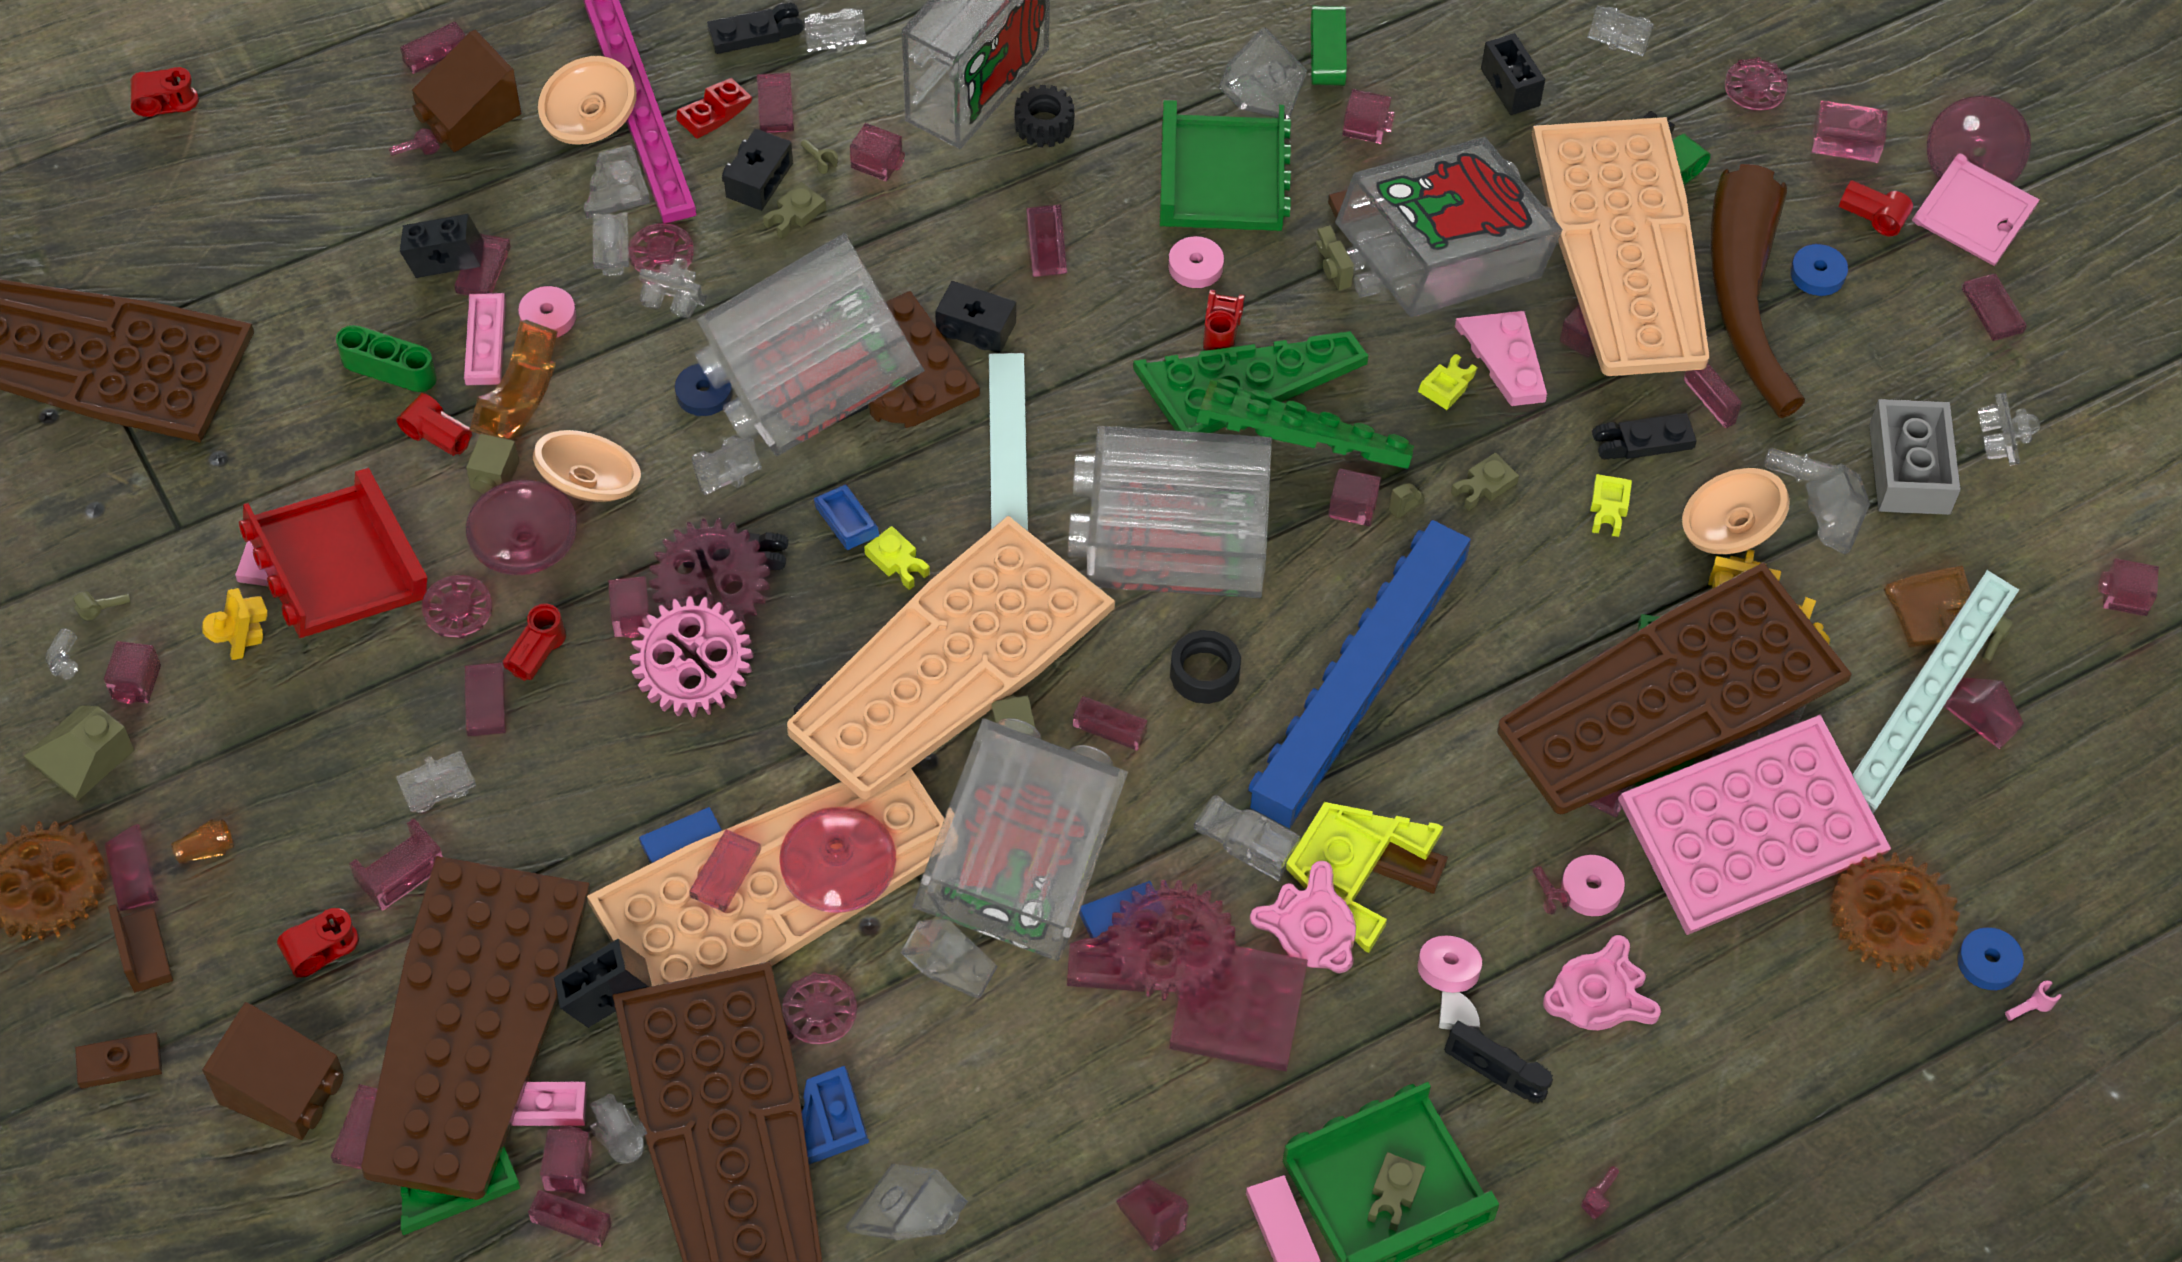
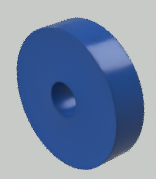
M1812 244L1801 248L1795 254L1790 273L1793 282L1804 292L1817 296H1826L1841 289L1848 273V264L1844 256L1836 249L1827 245Z
M1980 928L1966 936L1958 951L1957 960L1960 971L1970 983L1986 990H2001L2010 986L2017 979L2023 967L2024 956L2018 942L2008 933L1996 928ZM1985 956H1992L1996 962L1988 961Z

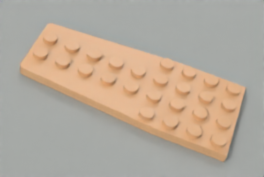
M1667 117L1533 126L1532 139L1549 215L1602 373L1606 376L1702 370L1706 368L1709 359V349L1687 197Z
M1007 516L931 579L787 722L788 736L860 798L869 799L989 712L994 701L1003 700L1006 696L1012 695L1038 676L1115 608V600L1011 517Z
M909 769L869 799L860 798L843 782L829 786L691 843L588 895L587 898L589 905L611 942L620 939L646 959L651 984L656 986L769 961L771 966L953 855L958 848L957 837L913 770Z

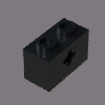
M1513 33L1485 42L1481 70L1509 114L1515 115L1539 107L1546 79L1517 35Z
M755 128L748 140L744 139L741 142L738 154L733 162L728 163L723 170L722 182L725 185L726 198L762 211L793 165L791 141Z
M462 214L403 225L400 253L415 278L481 267L484 240L469 214Z
M951 281L935 311L936 327L946 338L957 339L975 345L979 349L1001 354L1016 324V301Z
M616 939L553 977L560 1009L588 1028L616 1012L613 1000L614 994L652 986L646 959L620 939Z

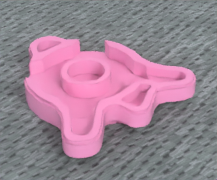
M1317 861L1312 865L1308 887L1305 890L1299 891L1293 884H1285L1282 886L1274 904L1258 906L1252 910L1250 920L1253 926L1275 935L1286 953L1297 963L1310 968L1330 969L1335 973H1344L1352 967L1354 962L1352 948L1356 937V923L1348 905L1334 890L1333 869L1329 862Z
M1621 935L1611 937L1607 945L1599 952L1581 955L1568 961L1557 976L1553 988L1546 992L1543 1000V1006L1550 1015L1564 1018L1577 1027L1587 1030L1598 1031L1608 1029L1621 1022L1630 1020L1644 1024H1654L1658 1021L1661 1013L1658 1003L1635 991L1636 988L1644 984L1646 975L1643 970L1629 961L1630 943L1628 939Z

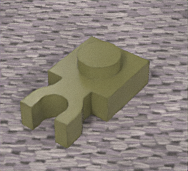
M800 182L777 201V210H772L763 216L764 226L769 229L773 224L780 223L777 226V236L783 239L790 233L791 227L795 223L803 228L826 209V200Z
M1331 225L1319 228L1317 233L1321 240L1316 241V246L1325 258L1323 260V269L1327 278L1333 279L1339 291L1352 287L1354 264L1341 240L1337 241Z
M1495 452L1469 469L1467 479L1453 484L1451 494L1455 498L1461 493L1470 494L1471 496L1466 498L1464 505L1470 511L1477 506L1481 497L1485 496L1491 502L1518 483L1519 475Z
M1387 1152L1372 1193L1381 1198L1373 1203L1367 1220L1375 1223L1378 1213L1387 1211L1392 1215L1389 1229L1397 1231L1402 1216L1400 1205L1411 1208L1426 1167Z

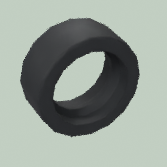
M1199 630L1182 637L1176 643L1171 655L1170 679L1174 689L1182 697L1195 703L1211 704L1224 700L1233 693L1239 683L1241 655L1237 645L1228 636L1216 631ZM1211 653L1220 657L1227 664V672L1216 680H1197L1184 671V661L1194 654Z

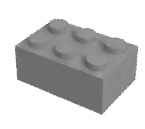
M1878 399L1869 424L1878 511L1950 515L1960 492L1950 402Z

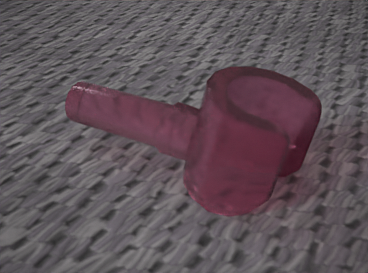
M422 128L417 131L414 139L390 147L389 151L391 156L420 147L424 154L431 155L437 152L440 146L432 131Z
M1541 866L1534 868L1533 873L1547 897L1544 901V910L1548 914H1555L1556 906L1552 899L1559 900L1563 908L1567 910L1571 901L1568 892L1560 888L1555 889Z
M1614 1166L1608 1170L1596 1187L1594 1186L1587 1191L1585 1199L1581 1203V1207L1593 1219L1601 1216L1611 1204L1604 1194L1619 1174V1170Z

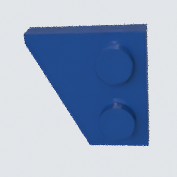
M842 1066L807 1079L803 1095L805 1105L801 1113L808 1163L812 1164L870 1143L846 1067Z

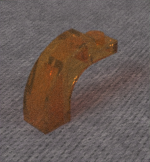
M527 319L520 321L513 353L506 373L493 391L477 398L470 431L477 434L511 439L526 426L540 405L551 380L556 362L551 361L558 331Z

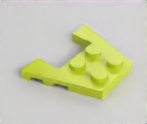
M1324 802L1286 862V869L1306 889L1312 865L1317 861H1327L1330 863L1333 869L1334 890L1346 902L1354 915L1356 923L1355 942L1364 951L1369 953L1385 928L1387 919L1354 902V899L1390 842L1426 860L1440 838L1443 826L1430 822L1429 825L1410 822V818L1396 816L1394 819L1373 815V811Z

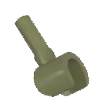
M807 139L801 142V146L817 160V170L819 173L826 174L828 172V165L825 162H830L834 167H837L838 155L834 150H818Z
M88 591L77 594L73 599L77 605L75 610L81 618L87 621L95 619L103 609L130 603L129 594L95 600Z
M2004 615L1991 632L1993 637L1982 657V661L1985 663L1991 662L1998 645L2009 634L2012 621Z

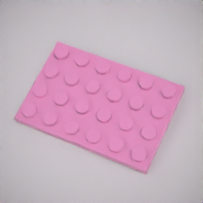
M1821 715L1621 793L1618 797L1686 935L1882 856L1891 850Z

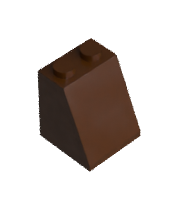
M476 29L469 32L412 89L415 104L412 106L414 114L421 123L426 122L431 127L435 138L441 144L445 142L453 152L460 150L521 115L513 68Z
M247 1002L243 1004L202 1069L219 1105L300 1140L304 1139L309 1129H314L318 1125L323 1114L324 1104L330 1095L337 1093L344 1077V1072L337 1055Z

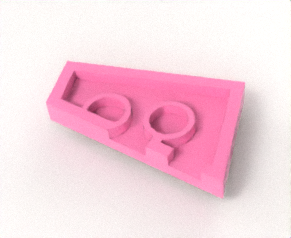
M1524 311L1456 318L1455 328L1460 335L1466 336L1471 344L1472 352L1477 358L1483 360L1490 370L1489 376L1511 406L1546 402L1547 391Z

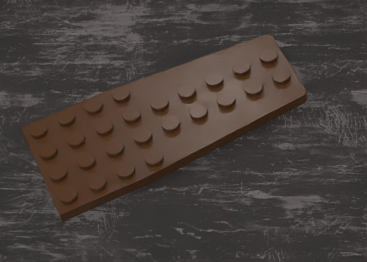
M0 280V390L98 420L201 443L254 334V329L251 323L156 302Z
M1763 562L1672 609L1499 720L1497 733L1553 811L1557 814H1565L1753 733L1849 682L1852 673Z
M436 856L405 955L361 1165L362 1173L366 1180L475 1200L485 1196L524 1094L525 1086L530 1078L559 1001L553 977L569 968L588 900L587 896L590 892L589 883Z
M771 962L614 994L613 1000L636 1111L682 1262H822L796 1070Z

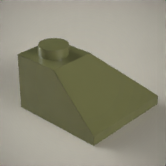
M80 705L28 751L24 757L30 764L75 800L79 801L134 751V748L122 724L99 706Z

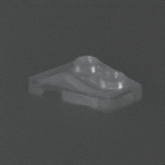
M632 144L599 152L595 164L596 172L592 175L589 185V198L583 206L586 219L649 204V193Z

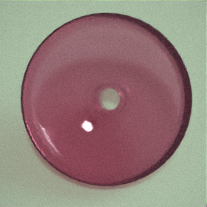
M1991 96L1967 97L1948 106L1932 124L1927 139L1929 164L1939 180L1957 154L1960 153L1966 156L1967 161L2012 184L2025 169L2031 152L2030 131L2023 116L2011 104ZM1982 147L1986 150V153L1981 157H1977L1973 154L1976 148Z
M535 480L510 481L490 489L475 502L466 521V537L474 556L488 568L510 575L532 574L551 567L567 554L574 543L577 533V518L570 500L555 487ZM524 539H528V540H529V541H527V542H520V541H522V540H524Z
M837 806L816 810L796 822L782 842L779 863L785 885L799 901L820 911L848 912L870 904L886 890L895 872L896 850L889 831L877 818L856 808ZM841 843L843 845L839 849H833L830 847L832 844Z

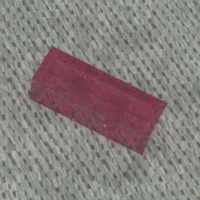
M455 21L401 46L403 62L413 74L440 62L465 37V33Z
M1082 696L1073 714V727L1137 751L1147 733L1148 720Z
M538 1190L528 1211L531 1222L602 1247L612 1226L610 1214L542 1190Z

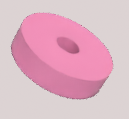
M1197 236L1187 237L1178 241L1171 248L1168 264L1169 272L1179 284L1189 288H1204L1214 284L1222 275L1224 255L1221 248L1212 240Z
M545 286L536 288L527 293L519 304V317L523 329L529 335L539 339H553L564 335L573 327L576 320V310L572 297L565 290L557 287Z
M1584 855L1571 861L1566 867L1561 881V893L1565 902L1573 910L1586 916H1602L1613 911L1620 903L1625 887L1624 877L1618 866L1611 860L1599 855ZM1593 882L1597 884L1599 888H1590L1587 885V883Z
M1438 936L1428 940L1422 946L1417 965L1418 972L1422 979L1435 989L1451 993L1463 992L1472 988L1477 983L1482 968V958L1479 951L1468 941L1454 936Z

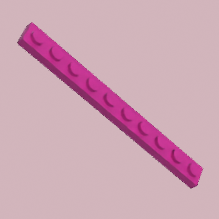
M583 0L603 57L612 58L620 62L628 69L634 79L637 93L636 102L626 122L663 224L696 216V208L620 1Z

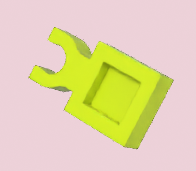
M1455 354L1450 359L1447 368L1439 364L1421 382L1418 392L1448 410L1465 392L1468 383L1474 378L1478 367L1471 364L1468 369L1459 368L1458 364L1461 357Z
M1596 474L1590 511L1598 513L1594 518L1592 533L1599 534L1601 524L1609 523L1613 527L1612 536L1619 537L1622 526L1621 517H1626L1628 512L1632 480Z
M892 526L864 546L865 555L888 576L897 572L901 577L903 585L909 590L915 586L914 577L910 575L911 572H919L924 578L930 575V566L923 560L915 558L916 548Z

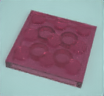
M1192 938L1169 1049L1287 1072L1308 960Z

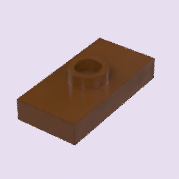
M157 1032L75 1047L77 1083L81 1089L162 1074L160 1038Z

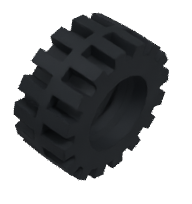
M1040 85V89L1032 86L1029 88V93L1024 90L1020 94V98L1017 97L1014 110L1016 133L1019 132V137L1022 140L1027 138V144L1033 145L1035 142L1037 147L1043 148L1044 144L1054 147L1055 142L1062 144L1065 142V137L1069 138L1071 136V131L1074 129L1075 113L1071 96L1066 97V91L1061 89L1058 92L1057 87L1051 85L1050 89L1046 88V85ZM1047 112L1056 117L1049 120H1041L1033 115Z

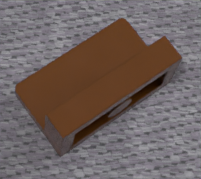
M116 904L108 906L123 970L134 993L172 982L173 977L154 908L122 917Z

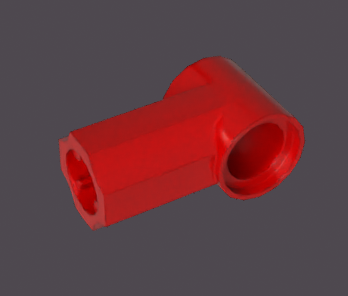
M1852 180L1845 189L1839 207L1870 220L1873 228L1878 233L1891 237L1898 235L1913 210V202L1902 192L1891 191L1885 195Z
M421 393L396 418L400 429L411 439L420 441L424 438L452 456L456 454L461 455L468 448V443L472 437L471 428L444 413L440 404L424 393Z
M539 604L529 611L527 616L528 625L503 660L504 667L515 677L524 681L532 680L550 652L560 647L565 641L566 631L560 612L551 604ZM545 625H553L549 629H541Z

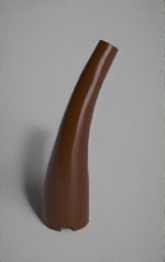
M1741 164L1737 171L1729 172L1726 169L1722 172L1714 197L1711 220L1713 280L1722 320L1736 354L1750 379L1779 418H1785L1799 410L1803 406L1805 398L1790 375L1783 371L1769 346L1761 322L1758 299L1786 199L1787 186L1785 182L1780 185L1774 180V171L1753 164Z

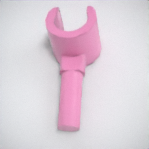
M2043 981L2030 999L2006 1011L2005 1015L2010 1021L2030 1010L2050 1011L2060 999L2061 994L2053 998L2046 996L2045 992L2053 983L2051 981Z

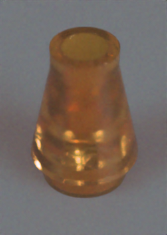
M210 819L171 844L173 853L180 864L192 860L226 855V850L234 848L231 832L223 819L218 821Z

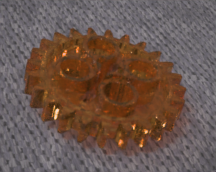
M37 821L35 831L29 832L25 825H21L20 836L15 837L10 832H7L5 834L8 843L5 845L0 844V929L4 928L10 938L19 931L24 941L30 938L32 932H36L40 941H44L48 930H52L57 937H60V926L66 924L70 929L74 930L76 929L73 920L75 917L78 916L86 920L89 918L85 910L86 906L98 907L99 903L93 894L105 892L101 883L102 880L107 879V875L102 867L105 865L104 860L95 842H89L84 831L76 835L73 826L70 824L62 832L57 821L51 824L49 830H45L41 821ZM39 855L35 860L28 861L33 856ZM74 868L71 872L62 874L65 870ZM16 887H19V888H18L16 891H14L13 893H8L9 890H11V889H13V888H16ZM54 900L51 904L42 906L45 902Z
M1894 852L1890 861H1886L1881 853H1877L1873 863L1865 856L1862 858L1859 867L1852 863L1847 873L1841 874L1838 886L1835 887L1831 896L1834 900L1831 904L1830 912L1836 914L1832 921V926L1843 927L1838 936L1839 940L1850 938L1852 942L1848 951L1852 952L1860 948L1863 951L1861 956L1862 962H1865L1871 956L1876 958L1875 964L1877 969H1880L1884 961L1890 962L1892 972L1897 971L1900 963H1903L1906 969L1912 972L1916 961L1923 968H1926L1931 958L1938 961L1943 951L1949 949L1953 941L1952 938H1954L1958 930V926L1955 924L1960 916V912L1953 910L1957 903V898L1946 897L1951 888L1950 884L1938 885L1937 881L1941 874L1939 872L1930 876L1925 872L1928 867L1926 862L1918 868L1914 867L1913 856H1909L1905 863L1899 862V857ZM1901 889H1906L1914 895L1905 894ZM1864 894L1873 896L1877 901L1868 899ZM1912 923L1920 924L1925 930L1916 928ZM1875 928L1884 930L1888 935L1878 933Z

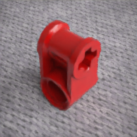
M182 67L152 72H139L133 75L130 80L131 110L139 116L152 117L158 114L187 112L195 108L199 102L197 91L191 87L192 78L190 72Z
M1210 290L1203 338V348L1205 351L1234 347L1238 326H1240L1245 295L1239 294L1238 297L1219 295L1216 293V290Z
M331 908L300 925L284 931L278 937L277 945L293 975L296 977H306L314 974L323 966L351 953L358 945L359 936L357 930L352 925L350 915L343 909ZM333 919L334 924L331 925L329 920ZM341 930L338 934H334V932ZM344 939L346 944L342 945L340 941Z

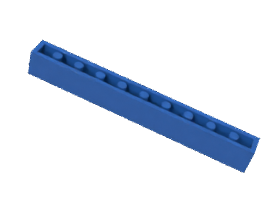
M1434 520L1430 522L1425 531L1419 530L1416 533L1410 546L1412 551L1408 557L1401 556L1393 571L1394 578L1390 583L1385 581L1376 596V605L1373 609L1367 608L1358 623V628L1360 629L1355 636L1348 635L1340 651L1342 656L1337 663L1334 661L1330 662L1322 678L1324 683L1320 689L1313 688L1304 704L1306 710L1302 716L1296 715L1291 720L1286 731V736L1288 737L1282 745L1277 743L1273 747L1267 760L1269 765L1264 773L1258 771L1253 777L1248 789L1252 793L1251 809L1289 829L1291 828L1467 560L1470 538Z

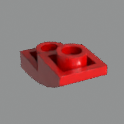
M730 78L705 88L704 99L677 109L676 120L698 139L734 118L752 102V96L735 80Z

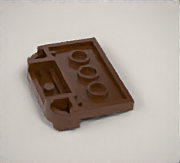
M911 291L877 305L876 316L888 335L890 352L897 355L900 361L898 367L893 371L881 373L878 370L858 385L868 400L870 415L877 422L883 419L893 423H904L905 428L913 427L980 396V387Z

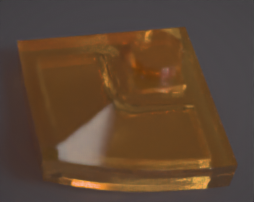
M1963 566L1911 576L1887 584L1884 588L1885 594L1901 623L1909 647L1938 644L1971 595Z

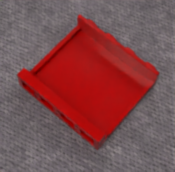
M369 467L355 471L354 486L254 515L249 503L243 504V520L239 521L241 535L245 542L250 541L254 547L253 556L259 570L265 569L268 575L267 583L269 590L274 598L279 597L283 604L281 608L284 620L288 626H294L299 638L426 599L427 575Z

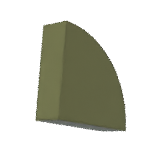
M1414 484L1400 485L1392 490L1389 511L1396 518H1400L1424 503V495Z

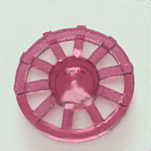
M1761 57L1747 60L1741 59L1729 68L1725 79V89L1729 97L1744 108L1768 110L1776 107L1784 100L1788 89L1787 75L1777 67L1776 63L1772 64L1761 60ZM1750 67H1755V71L1752 72ZM1760 68L1765 69L1763 73L1760 72ZM1743 69L1747 75L1739 72V70ZM1770 73H1772V74L1775 75V76H1772V77H1768V75H1769ZM1732 76L1742 79L1741 81L1731 82ZM1780 81L1781 86L1770 83ZM1742 86V91L1737 94L1734 87ZM1769 89L1780 92V94L1774 97ZM1748 96L1749 98L1754 99V101L1744 99V97ZM1765 96L1769 99L1766 102H1759V99Z
M667 223L653 224L641 229L633 236L629 244L631 265L642 276L660 278V280H665V278L677 274H683V271L692 263L694 256V247L690 235L682 228ZM659 232V236L653 237L652 239L648 236L652 233ZM664 232L674 233V236L669 238L664 236ZM680 237L685 241V244L674 245ZM643 239L647 243V248L637 246V244ZM688 249L686 256L676 253ZM634 252L644 253L647 255L636 258ZM673 259H676V260H679V261H682V262L677 265V264L673 261ZM649 260L651 261L647 267L641 264ZM668 263L671 268L665 269V264ZM656 264L659 265V270L653 269Z
M454 575L437 581L427 590L422 601V613L427 626L440 636L463 639L465 636L484 628L483 626L488 621L490 615H492V599L487 587L478 579L466 575ZM457 584H467L469 586L466 591L458 590ZM452 585V591L446 594L441 591L444 587ZM477 588L482 595L471 599L470 595ZM434 595L442 600L441 604L430 603ZM486 600L485 608L472 606ZM429 610H443V612L436 616L430 617ZM471 613L481 614V616L476 620L471 616ZM444 618H447L443 626H440L436 623L438 621L443 620ZM466 619L471 625L463 627L462 620ZM453 621H457L458 628H450Z
M814 972L792 984L783 998L782 1012L785 1025L795 1037L811 1044H826L840 1039L851 1029L857 1015V1003L852 988L838 976ZM819 983H829L824 992H820ZM813 984L814 993L810 994L804 987ZM835 986L842 990V992L833 997L830 996ZM799 992L806 1000L802 1001L792 998ZM846 997L850 1001V1006L835 1005L836 1002ZM789 1006L804 1008L803 1011L791 1016L789 1015ZM836 1012L849 1013L845 1023L835 1016ZM805 1017L807 1022L802 1030H800L793 1022ZM832 1022L838 1027L836 1031L827 1034L826 1025ZM812 1025L820 1027L821 1035H811L808 1033Z

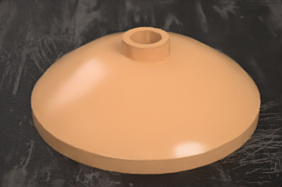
M589 56L574 60L557 70L544 85L538 101L539 118L547 132L564 143L581 145L602 140L617 131L633 111L637 94L634 79L624 65L612 58Z
M573 430L556 431L541 437L534 448L533 461L542 477L556 489L580 500L611 502L622 499L637 489L641 478L638 463L625 449L595 434Z
M1742 468L1723 473L1702 485L1687 502L1682 516L1684 532L1688 540L1696 548L1707 553L1735 554L1747 551L1766 541L1781 526L1789 510V494L1783 481L1767 470Z

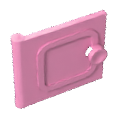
M1959 153L1917 211L1912 221L1916 225L1931 231L1995 266L2040 199L1967 161L1966 156ZM2007 220V223H2001L1998 226L2001 221Z

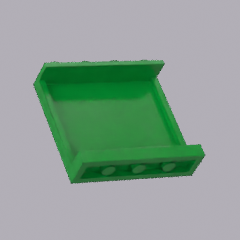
M1164 100L1160 226L1282 231L1283 217H1290L1291 197H1284V191H1290L1291 171L1284 170V165H1290L1291 144H1284V139H1290L1291 119L1284 118V105L1279 104L1278 118L1177 115V101Z
M1429 1082L1417 1087L1414 1084L1407 1085L1398 1090L1394 1097L1383 1102L1379 1100L1371 1101L1361 1107L1358 1113L1347 1118L1344 1116L1335 1117L1328 1121L1322 1129L1311 1134L1308 1132L1299 1133L1292 1137L1287 1145H1285L1282 1162L1337 1262H1405L1495 1220L1499 1202L1492 1190L1484 1193L1429 1099L1431 1089ZM1387 1152L1426 1167L1411 1208L1400 1205L1402 1216L1397 1231L1389 1229L1392 1215L1387 1211L1379 1212L1375 1223L1367 1220L1373 1203L1381 1198L1372 1193Z

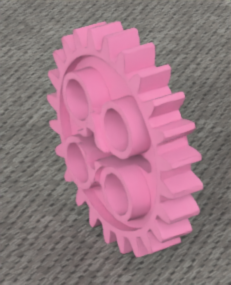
M688 596L686 606L681 607L679 602L673 599V610L668 611L660 605L661 617L657 619L648 614L646 617L651 625L650 628L638 627L637 630L644 639L632 641L634 649L640 652L630 656L633 664L640 665L632 670L635 679H643L638 684L642 692L650 690L647 698L651 703L661 698L660 707L662 711L665 712L673 704L674 712L677 716L680 717L686 707L691 716L696 717L698 707L703 706L705 712L710 715L712 703L716 702L723 709L725 708V703L722 697L728 695L731 698H737L733 689L734 685L746 686V682L740 674L752 672L751 666L743 661L753 658L752 650L743 648L751 643L749 635H740L746 628L742 621L733 624L736 616L732 610L723 615L724 608L722 603L718 602L710 609V604L706 597L702 599L699 606H696L692 596ZM688 626H700V631L696 636L691 638L683 636V632ZM673 635L692 655L698 654L702 664L716 673V677L710 678L693 659H686L682 650L667 639L668 636ZM717 649L727 650V655L723 660L718 662L709 660L713 651ZM663 652L674 653V658L668 664L661 665L657 663V658ZM693 675L701 677V682L695 688L687 689L683 687L688 677Z

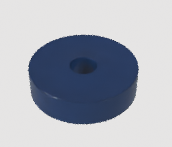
M698 363L684 369L675 381L676 400L683 410L692 415L709 416L722 411L732 398L730 376L723 368L715 364ZM700 388H708L707 391H699Z

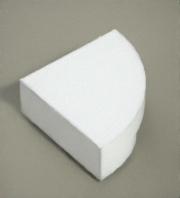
M1442 991L1439 1028L1451 1030L1459 1020L1467 1026L1479 1029V1016L1472 1002L1460 992Z

